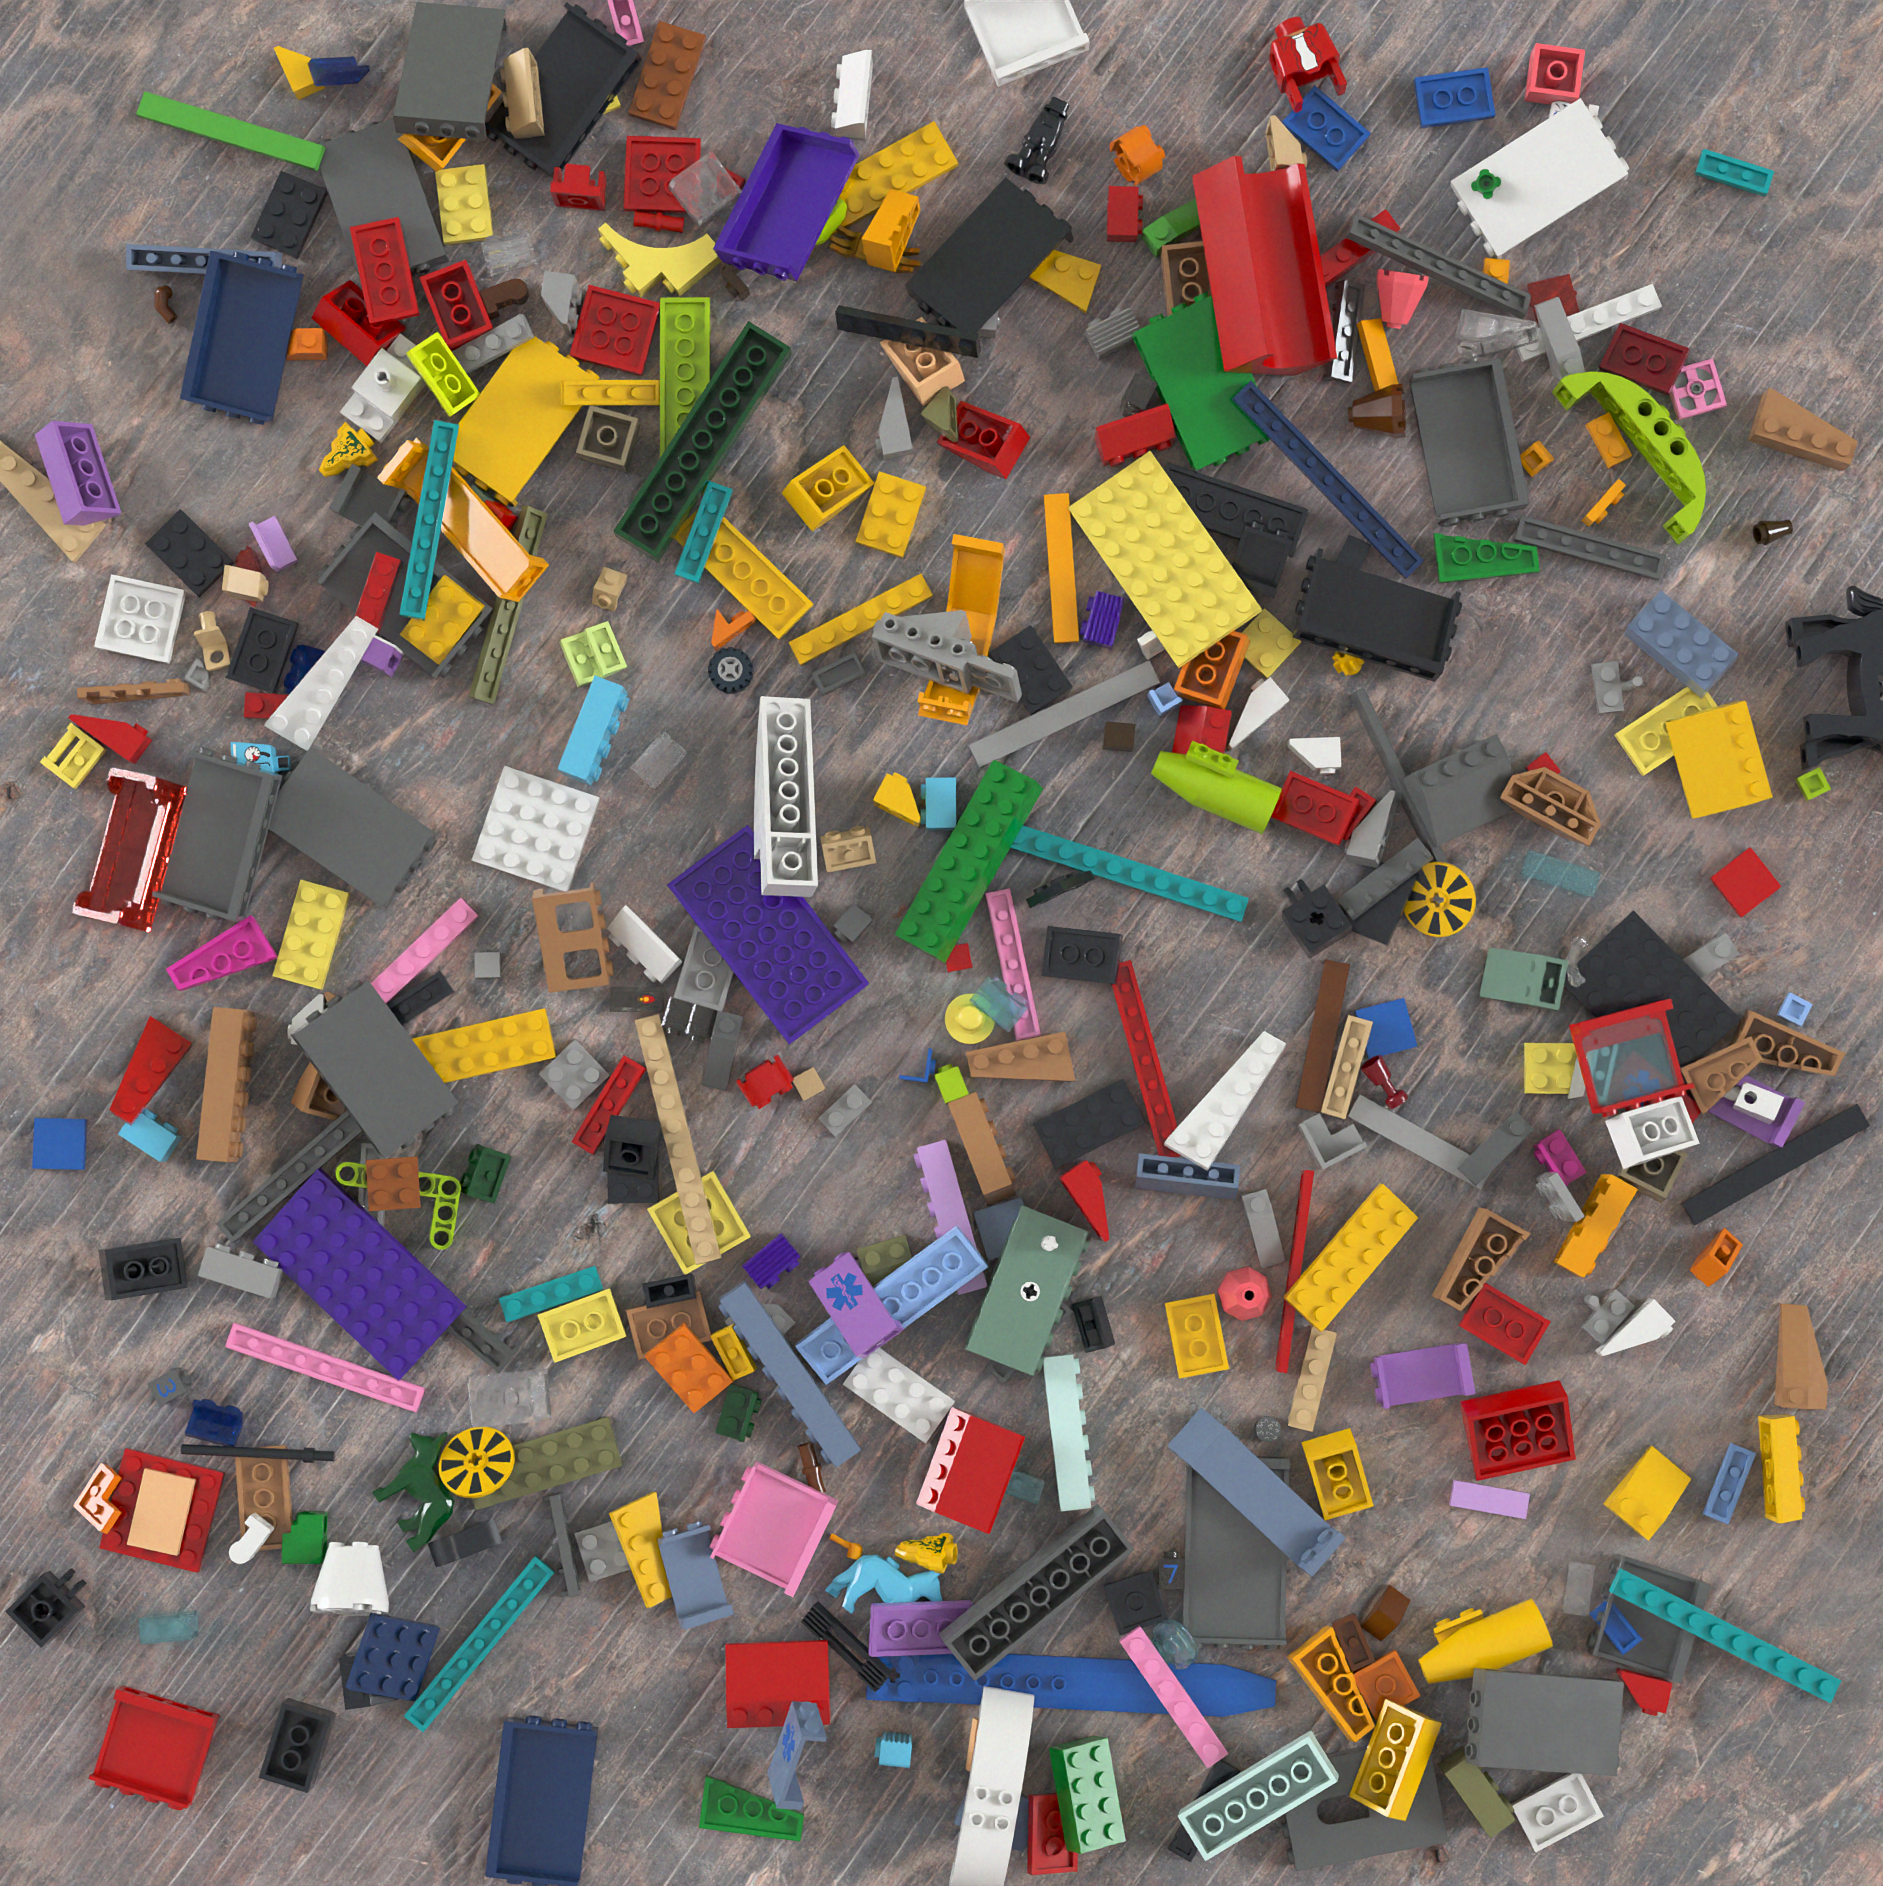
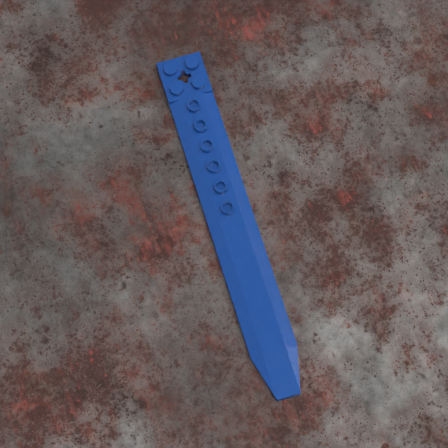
M1008 1653L974 1681L954 1654L880 1656L878 1658L890 1670L892 1667L896 1668V1672L900 1673V1677H897L895 1681H890V1677H888L876 1692L868 1685L866 1690V1700L980 1705L983 1687L987 1686L1033 1694L1034 1708L1169 1714L1135 1663L1130 1659ZM1165 1661L1203 1716L1225 1717L1275 1707V1679L1226 1664Z

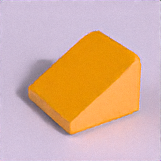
M1539 440L1520 455L1522 466L1531 477L1535 476L1554 460L1553 456Z

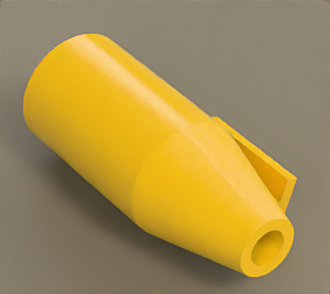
M1530 1598L1483 1618L1481 1609L1474 1611V1608L1461 1612L1458 1619L1451 1621L1450 1618H1446L1437 1622V1627L1433 1629V1634L1439 1644L1419 1658L1418 1662L1428 1684L1473 1678L1474 1668L1498 1670L1551 1648L1553 1644L1543 1617L1533 1599Z

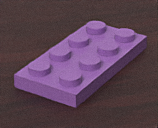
M970 1600L871 1603L868 1654L871 1657L953 1654L938 1634L972 1607V1602Z

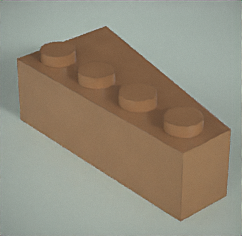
M1770 387L1761 396L1747 440L1840 471L1845 470L1851 465L1858 443L1854 438Z
M1746 1009L1729 1045L1731 1046L1752 1036L1763 1058L1760 1063L1835 1076L1845 1055L1842 1051Z
M1065 1031L966 1052L971 1078L1075 1082Z

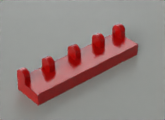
M623 1055L571 1142L595 1156L605 1139L610 1116H619L647 1068Z

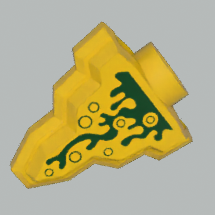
M345 422L337 430L338 436L331 443L332 451L324 457L319 471L326 478L339 475L345 469H350L352 464L358 467L362 465L369 467L378 461L370 449L375 443L362 428L356 432Z
M941 1533L939 1536H927L922 1540L901 1542L895 1549V1556L909 1563H917L919 1566H923L935 1573L943 1574L948 1564L956 1563L958 1548L957 1544L953 1543V1535Z

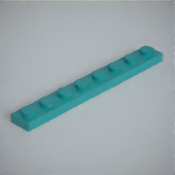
M434 420L399 616L425 620L458 435V424Z
M536 1555L406 1712L404 1717L420 1731L424 1732L556 1571Z

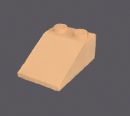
M922 317L916 320L926 323ZM886 339L880 342L908 388L923 407L929 404L943 387L948 386L951 390L965 381L958 360L950 352L893 342Z

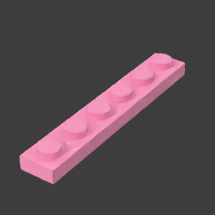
M462 898L457 900L371 983L386 1005L479 917Z
M1139 1625L1119 1639L1123 1648L1206 1767H1211L1229 1753L1141 1626Z

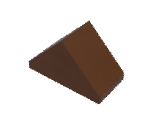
M1388 1585L1361 1623V1628L1381 1642L1400 1624L1411 1600L1391 1585Z

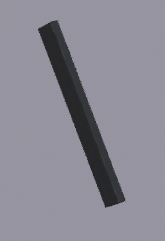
M1854 1104L1785 1143L1782 1148L1771 1151L1683 1201L1681 1204L1693 1225H1697L1864 1130L1870 1124L1858 1104Z

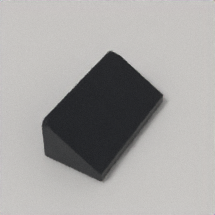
M692 1273L642 1284L647 1309L697 1299L695 1276Z
M1102 1296L1072 1304L1086 1353L1115 1345Z

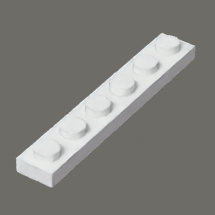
M1653 284L1568 316L1567 319L1576 341L1618 326L1620 323L1623 324L1659 310L1662 305ZM1540 328L1513 339L1522 363L1546 354Z

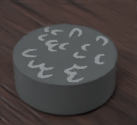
M1263 1416L1257 1420L1255 1433L1260 1440L1272 1442L1280 1435L1281 1427L1275 1418Z

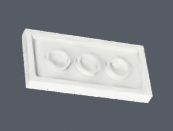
M878 1348L865 1359H861L843 1383L848 1389L924 1443L928 1441L955 1402V1400L881 1348Z

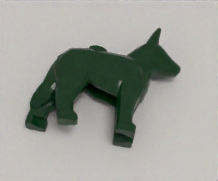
M414 1432L411 1433L409 1440L415 1449V1455L402 1466L396 1478L384 1488L379 1487L372 1492L379 1503L402 1490H406L416 1500L423 1502L413 1517L397 1521L403 1532L418 1529V1534L406 1541L413 1552L427 1544L437 1530L453 1515L455 1500L435 1468L441 1446L447 1437V1432L437 1438Z

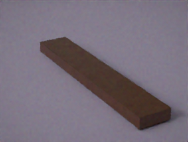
M1324 960L1295 1108L1321 1113L1350 964Z

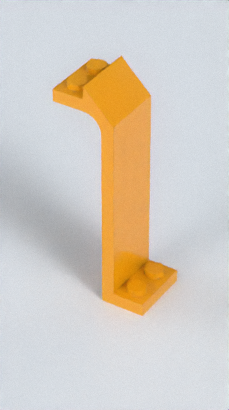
M418 438L414 441L407 440L399 447L397 454L384 466L383 471L377 478L384 485L406 490L407 494L419 504L429 446ZM452 467L441 531L499 598L519 602L549 564L544 558L529 555Z

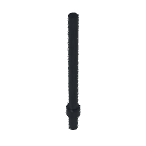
M193 1444L181 1445V1454L290 1459L302 1460L303 1463L335 1461V1451H318L310 1447L298 1450Z

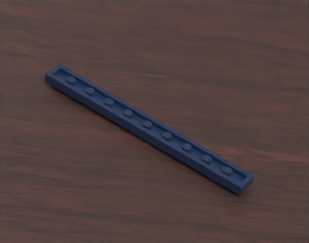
M1249 381L1231 399L1404 579L1408 578L1424 561L1252 381Z

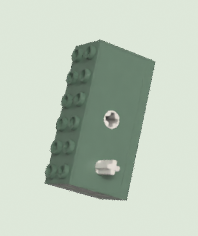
M1021 1205L1018 1208L1020 1212L1017 1220L1012 1223L964 1348L1034 1376L1035 1371L1040 1372L1045 1359L1041 1357L1044 1347L1049 1348L1054 1336V1334L1050 1333L1054 1323L1058 1324L1061 1319L1063 1310L1059 1308L1063 1299L1068 1300L1072 1290L1069 1282L1072 1276H1077L1082 1264L1078 1259L1081 1252L1086 1253L1091 1238L1087 1237L1089 1231ZM1031 1284V1289L1034 1290V1294L1028 1295L1026 1298V1293L1023 1292V1288L1029 1287Z

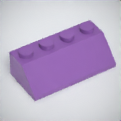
M51 421L35 434L64 525L85 526L121 514L92 424Z

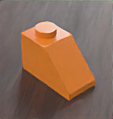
M297 328L292 330L286 360H328V335L322 328Z
M1723 1228L1697 1256L1690 1271L1697 1279L1702 1281L1707 1287H1710L1728 1273L1743 1244L1727 1229Z

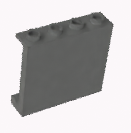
M1617 1554L1616 1558H1613L1609 1565L1608 1573L1611 1574L1609 1582L1604 1584L1601 1591V1598H1603V1602L1606 1601V1607L1603 1612H1598L1596 1621L1593 1620L1596 1625L1593 1633L1590 1632L1586 1641L1587 1652L1593 1656L1613 1660L1681 1684L1696 1635L1609 1592V1589L1619 1568L1703 1610L1711 1585L1683 1574ZM1612 1602L1643 1639L1624 1655L1617 1650L1604 1633Z

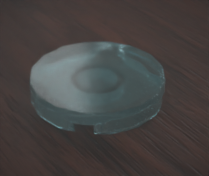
M1168 1619L1163 1620L1153 1629V1645L1168 1665L1172 1663L1176 1666L1174 1667L1176 1669H1186L1196 1660L1198 1654L1197 1644L1185 1626L1177 1621Z

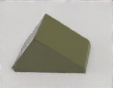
M946 386L938 392L922 411L921 415L930 427L952 442H957L956 397L949 387Z

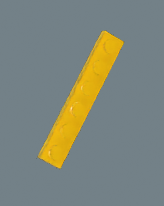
M919 574L790 641L789 645L801 666L874 628L877 620H881L885 612L897 616L932 598L933 595L922 574Z

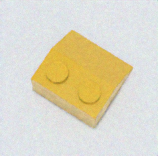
M895 772L893 775L887 773L873 799L874 806L919 828L921 819L910 785L907 784V778Z

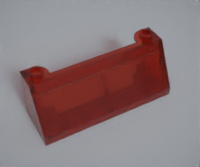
M111 767L107 779V788L115 797L90 891H82L77 895L72 913L150 933L159 898L153 897L152 893L162 889L188 787L155 776Z

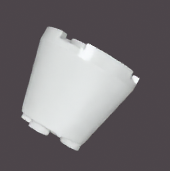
M339 1542L329 1543V1548L311 1598L310 1611L326 1615L333 1612V1614L346 1616H370L371 1612L388 1614L389 1600L379 1546L368 1545L366 1542H353L352 1546H344L345 1543Z

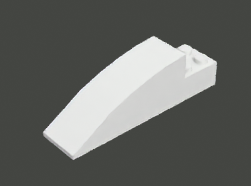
M760 697L755 765L754 859H760L762 895L812 897L818 887L810 699Z

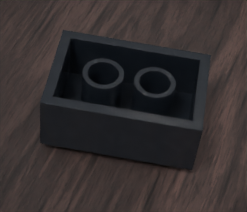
M287 1698L282 1702L259 1778L308 1793L315 1785L337 1713L291 1698Z

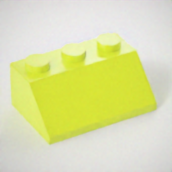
M438 332L405 353L449 417L480 395Z

